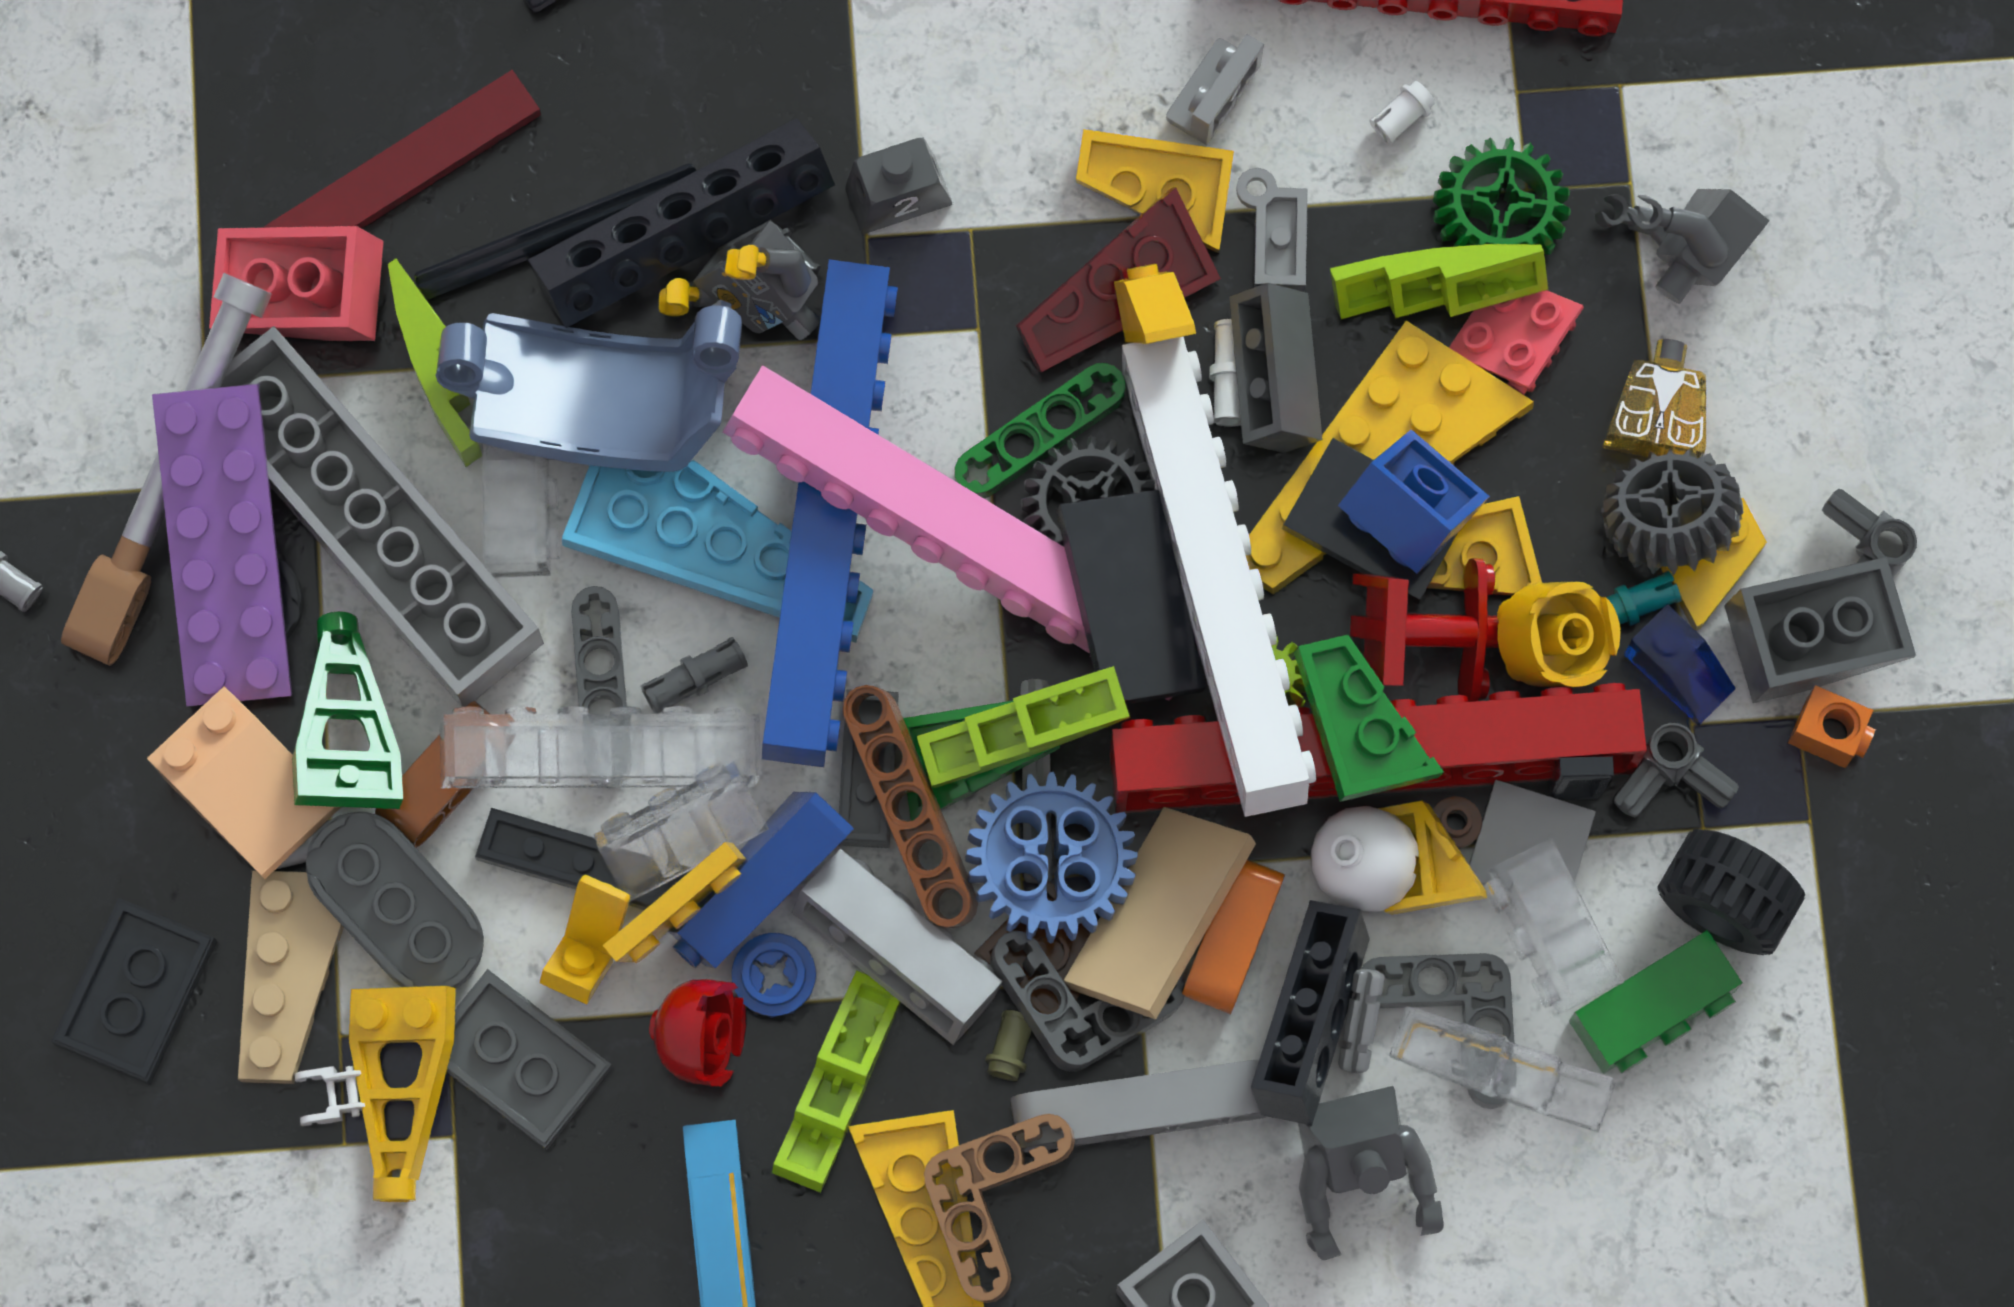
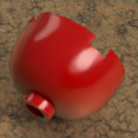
M708 979L687 981L674 988L664 998L659 1009L655 1010L652 1014L649 1033L654 1041L657 1055L664 1067L678 1079L694 1084L721 1087L731 1078L734 1071L725 1070L728 1065L731 1052L734 1056H741L746 1031L744 1000L740 997H733L732 993L733 989L738 988L735 983Z

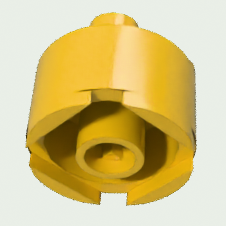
M1584 582L1535 583L1523 587L1510 599L1503 601L1497 611L1499 621L1498 646L1506 665L1507 673L1516 681H1522L1536 687H1582L1596 682L1606 673L1607 670H1604L1610 657L1616 656L1620 645V623L1614 606L1606 597H1601L1592 589V586Z

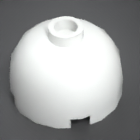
M1370 806L1345 808L1329 817L1316 833L1311 848V870L1319 888L1338 905L1361 909V912L1384 911L1400 902L1413 886L1417 875L1413 872L1416 866L1415 856L1419 857L1418 844L1410 828L1389 812Z

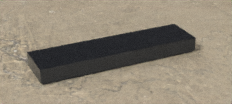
M495 808L490 810L475 855L477 861L575 890L581 877L588 875L630 895L628 905L643 910L648 908L692 870L691 866Z

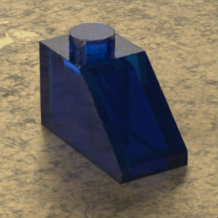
M1668 604L1630 641L1624 653L1626 658L1698 726L1736 689L1706 640Z

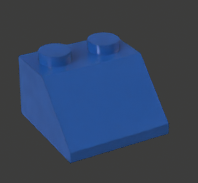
M1411 429L1370 463L1339 503L1338 507L1349 515L1351 522L1357 528L1370 533L1383 544L1395 561L1409 567L1417 574L1444 549L1490 496Z

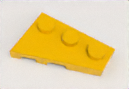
M1083 129L1076 183L1140 215L1168 190L1176 187L1205 247L1219 253L1234 151Z
M1519 496L1483 504L1458 532L1427 588L1464 591V570L1468 560L1471 558L1483 559L1485 564H1491L1494 567L1495 586L1492 594L1513 596L1525 586L1542 583Z
M724 842L606 942L603 947L616 962H640L660 945L658 940L673 927L678 929L692 919L701 910L698 904L712 891L720 894L741 876L737 868L747 859L734 843Z

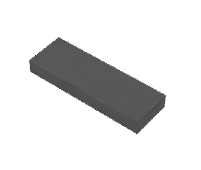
M846 689V696L853 689ZM886 691L892 695L898 705L899 693ZM870 696L864 699L859 707V716L862 722L868 725L880 718L882 704L879 698ZM844 721L839 815L854 829L838 846L890 848L891 829L848 725ZM896 744L887 745L879 754V765L886 773L894 772Z

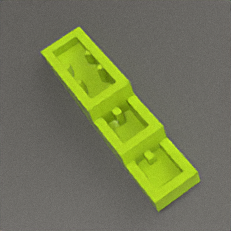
M1484 244L1432 248L1381 256L1330 268L1335 306L1341 319L1387 306L1391 307L1395 318L1441 305H1445L1450 317L1548 290L1545 256L1541 245Z
M394 259L388 263L396 315L411 363L438 424L465 467H467L483 455L479 443L470 439V430L458 415L459 412L471 405L468 396L450 391L437 382L436 370L441 333L446 326L398 260Z
M1112 666L1013 698L1014 702L964 717L965 721L919 735L917 740L933 788H937L1083 737L1128 719L1130 715L1115 668Z
M856 970L819 1051L815 1068L796 1107L793 1122L772 1168L773 1174L820 1193L848 1132V1126L851 1125L901 1003L865 973Z

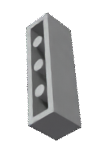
M839 849L800 890L792 910L794 915L953 1045L992 1004L1003 982L994 974L993 968L985 960L979 957H972L955 943L952 934L946 928L928 921L915 910L912 902L899 891L890 890L874 876L873 871L864 861L858 858H851L842 849Z

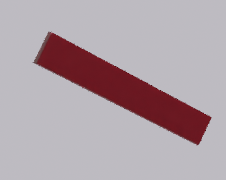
M511 70L262 228L358 226L362 229L541 116L540 108L514 71Z

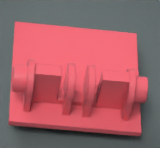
M1545 290L1477 309L1471 313L1449 348L1485 371L1509 380L1507 385L1525 395L1527 391H1534L1536 387L1535 381L1544 367L1551 365L1552 355L1559 353L1560 343L1568 331L1574 330L1576 327L1575 321L1584 307L1577 302Z

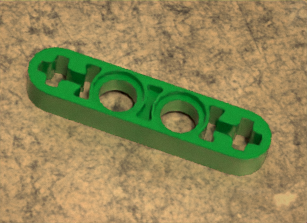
M1097 363L1088 367L963 453L955 465V481L984 499L992 496L1030 470L1036 461L1041 462L1049 456L1048 451L1052 447L1059 450L1067 444L1070 438H1076L1114 412L1122 404L1125 396V379L1122 372L1108 363ZM1098 378L1103 384L1111 380L1114 383L1111 387L1112 397L1107 399L1103 394H1097L1088 401L1087 409L1091 412L1085 414L1080 400L1072 393L1077 391L1080 399L1083 400L1093 392V380ZM1056 405H1065L1073 410L1076 419L1069 428L1056 429L1048 424L1046 419L1047 412ZM1022 433L1030 437L1034 443L1033 451L1024 458L1010 456L1006 452L1004 444L1011 435ZM994 448L1000 462L1008 470L1002 472L999 463H997L986 472L987 483L981 485L977 480L968 483L966 481L969 477L968 466L974 464L978 469L986 467L992 462V454L989 451Z

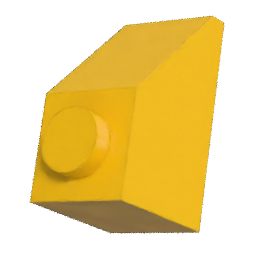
M1157 264L1127 269L1128 279L1114 282L1125 342L1148 344L1196 334L1194 321L1174 272H1158Z

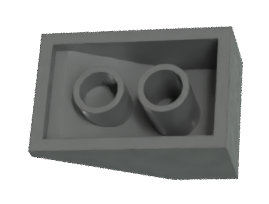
M1887 557L1742 588L1724 605L1752 703L1805 692L1813 689L1815 685L1821 687L1916 656Z

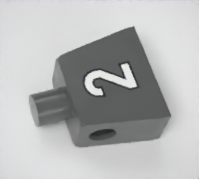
M924 137L915 138L854 160L845 186V191L861 235L952 205V200L937 159Z

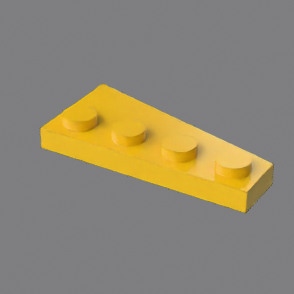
M954 1110L848 1126L922 1306L984 1307L983 1302L970 1297L961 1286L924 1179L926 1165L932 1157L940 1152L959 1146ZM949 1162L942 1165L943 1174L936 1178L937 1185L944 1184L950 1189L954 1200L953 1202L943 1203L945 1212L957 1203L968 1202L967 1196L962 1197L956 1184V1179L963 1176V1169H954ZM964 1212L957 1216L953 1224L955 1237L965 1243L974 1241L969 1212ZM975 1251L961 1253L963 1262L972 1257L977 1264ZM979 1275L972 1279L973 1286H981Z

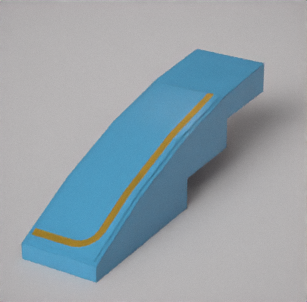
M736 1120L683 1126L701 1307H756Z

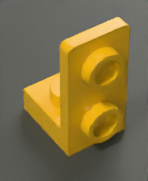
M583 875L577 884L565 935L543 968L539 983L587 1005L613 963L614 959L603 945L622 930L630 895L608 883L601 882L588 875Z

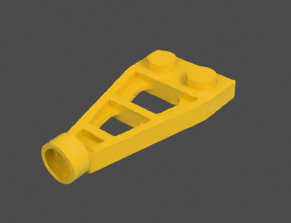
M450 986L351 989L349 1045L354 1070H361V1075L356 1077L360 1102L365 1103V1107H362L374 1169L373 1201H416V1180H419L454 1044L456 988ZM388 1043H418L422 1049V1058L415 1081L407 1088H391L383 1077L380 1061L382 1048ZM389 1101H412L414 1104L412 1130L410 1136L405 1141H390L386 1135L384 1108ZM394 1170H401L399 1178L392 1177Z

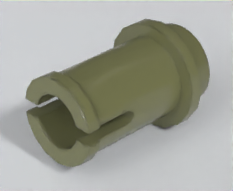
M1005 1010L1001 1015L1002 1020L992 1054H987L985 1058L986 1063L989 1064L987 1073L1003 1080L1017 1081L1019 1074L1024 1073L1027 1065L1023 1063L1031 1029L1021 1012Z

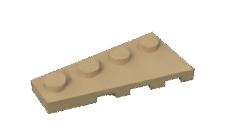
M252 871L238 1080L240 1082L294 1084V1074L298 1072L314 1022L313 1016L321 991H324L328 979L329 966L337 941H340L344 929L339 921L314 895L308 883L307 872L273 871L264 879L257 871Z

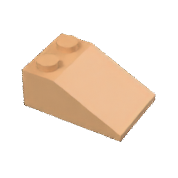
M225 686L147 758L166 782L264 879L276 870L341 808L294 805L293 755Z

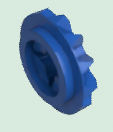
M765 933L749 940L737 953L732 966V983H735L738 987L734 989L737 997L743 998V1004L750 1011L766 1015L770 1018L793 1014L810 999L816 981L815 963L809 950L796 938L783 933ZM787 957L783 975L788 980V983L792 985V988L775 983L762 994L765 976L755 964L758 963L762 967L766 965L769 968H774Z

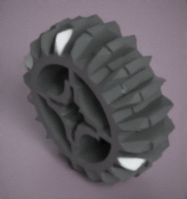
M1092 435L1087 439V449L1078 450L1077 442L1070 438L1067 441L1068 454L1064 456L1058 449L1052 447L1048 451L1052 465L1036 461L1033 466L1034 472L1040 479L1030 478L1024 482L1025 491L1032 496L1021 499V510L1030 514L1023 522L1064 547L1061 531L1048 513L1049 502L1055 490L1062 495L1065 504L1113 497L1116 495L1115 487L1119 482L1125 485L1130 494L1153 491L1155 489V480H1144L1149 474L1148 464L1143 462L1133 465L1135 460L1134 450L1128 448L1119 456H1116L1117 442L1113 439L1106 443L1104 450L1097 449L1096 437ZM1081 472H1100L1098 476L1089 481H1081L1073 477V475Z
M1671 446L1667 454L1657 456L1650 450L1646 461L1641 462L1631 458L1628 467L1629 471L1616 470L1614 483L1606 485L1605 500L1601 508L1606 537L1609 538L1611 544H1614V549L1618 552L1619 557L1628 556L1634 568L1647 562V567L1651 570L1652 574L1662 566L1668 567L1673 575H1675L1678 566L1688 565L1695 572L1699 560L1703 559L1714 563L1717 555L1716 550L1729 551L1730 543L1732 542L1731 538L1739 536L1740 520H1742V514L1744 513L1739 484L1736 482L1735 477H1731L1726 464H1716L1711 453L1697 458V454H1695L1692 447L1683 455L1676 454Z

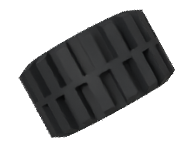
M1693 829V831L1688 833L1657 886L1659 895L1667 906L1688 925L1700 933L1708 930L1716 942L1727 947L1757 955L1773 954L1805 899V892L1799 882L1784 866L1771 856L1736 837L1702 829Z

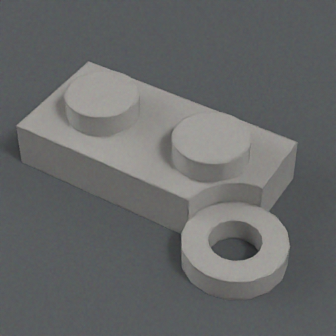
M1261 168L1248 169L1238 178L1236 192L1238 199L1243 205L1256 209L1254 287L1271 283L1305 292L1308 189L1277 188L1275 178L1267 170ZM1252 181H1260L1265 185L1266 192L1261 196H1253L1247 191V186Z

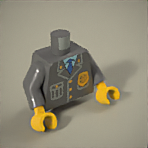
M771 220L719 247L693 281L692 287H690L689 282L685 279L675 278L667 284L666 288L659 292V311L662 314L668 316L684 315L689 311V301H692L695 307H708L715 304L718 300H723L731 303V309L741 316L742 323L747 328L759 334L782 323L798 340H802L820 322V318L805 304L818 285L817 276L806 264L802 253L794 249Z

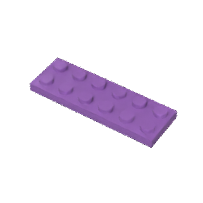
M259 384L152 394L186 707L204 705L224 686L239 701L291 696L292 686Z

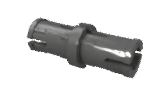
M730 637L716 647L694 658L688 655L680 659L681 665L658 678L656 677L647 683H643L640 687L650 708L657 715L673 704L695 693L701 696L709 692L708 687L748 667V663L738 643L735 642L733 637Z

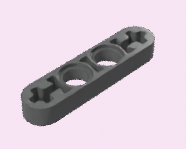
M591 586L584 588L575 596L571 609L582 754L585 771L591 782L602 788H613L623 783L631 771L620 614L616 598L609 590L603 587ZM600 600L602 608L610 609V612L601 615V628L603 636L613 632V638L593 637L589 615H581V611L589 610L590 601ZM582 635L592 637L584 641L581 639ZM596 649H605L614 656L613 667L602 675L589 672L584 665L587 655ZM609 699L617 705L618 715L612 723L597 725L592 722L588 713L589 708L595 701ZM618 733H621L622 736L621 739L610 737ZM589 736L610 737L611 751L614 759H622V764L613 766V774L603 775L600 766H593V762L601 760L602 749L600 738L590 742Z

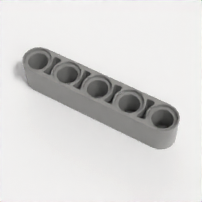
M1259 1060L1239 1061L1034 1091L1010 1098L1014 1125L1043 1114L1058 1115L1069 1123L1074 1131V1146L1250 1121L1267 1116L1261 1115L1251 1090ZM1045 1125L1041 1128L1043 1137L1027 1143L1024 1139V1133L1016 1135V1140L1021 1145L1024 1153L1040 1146H1044L1048 1150L1058 1149L1057 1141L1064 1138L1063 1131L1055 1132L1050 1125Z

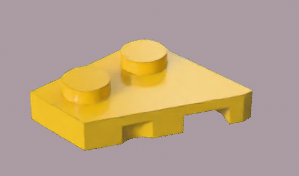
M1417 801L1378 808L1395 815L1410 828L1418 844L1419 857L1415 856L1416 866L1413 873L1417 875L1413 886L1400 902L1385 909L1386 913L1394 915L1487 899V893L1482 883L1428 803Z

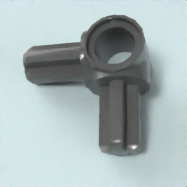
M1843 489L1834 491L1822 508L1823 513L1859 540L1855 546L1857 548L1856 553L1860 557L1857 563L1887 557L1893 579L1907 560L1913 556L1917 548L1915 531L1908 523L1900 519H1894L1884 510L1877 516ZM1889 531L1901 538L1903 551L1899 557H1888L1879 550L1878 537L1880 533Z
M1668 723L1661 725L1655 730L1652 737L1646 743L1647 751L1639 766L1616 793L1613 801L1623 813L1635 818L1643 812L1663 785L1671 787L1675 784L1677 786L1682 780L1716 807L1722 809L1737 793L1739 786L1701 756L1705 748L1696 742L1695 736L1689 728L1679 723ZM1671 741L1677 744L1683 754L1682 760L1669 762L1663 759L1657 749L1658 743Z

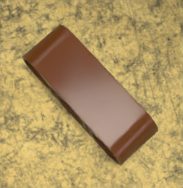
M476 701L469 703L402 775L403 801L400 809L376 808L375 814L389 820L416 848L419 847L440 827L502 758L513 743L515 734Z

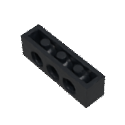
M1313 900L1309 901L1251 1085V1090L1262 1116L1311 1126L1313 1124L1346 1018L1349 999L1353 995V991H1351L1353 976L1356 970L1361 969L1370 940L1361 909Z

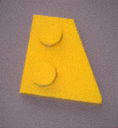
M1741 498L1744 513L1742 514V520H1740L1739 536L1731 538L1732 542L1730 543L1729 551L1716 550L1717 555L1714 563L1703 559L1699 560L1695 572L1688 565L1678 566L1675 575H1673L1674 581L1672 584H1677L1682 601L1679 604L1693 631L1702 628L1724 597L1727 596L1767 543L1744 498ZM1661 567L1663 573L1670 571L1668 567Z

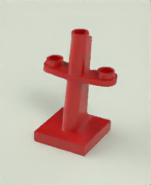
M1479 558L1468 560L1464 570L1465 615L1407 613L1409 580L1374 574H1353V584L1367 586L1366 616L1351 615L1350 636L1365 639L1364 658L1383 685L1403 686L1405 646L1464 647L1458 679L1459 695L1467 696L1468 702H1475L1487 697L1490 678L1488 670L1484 668L1486 648H1499V621L1497 616H1488L1487 595L1492 594L1495 586V571L1491 564H1485L1484 560Z

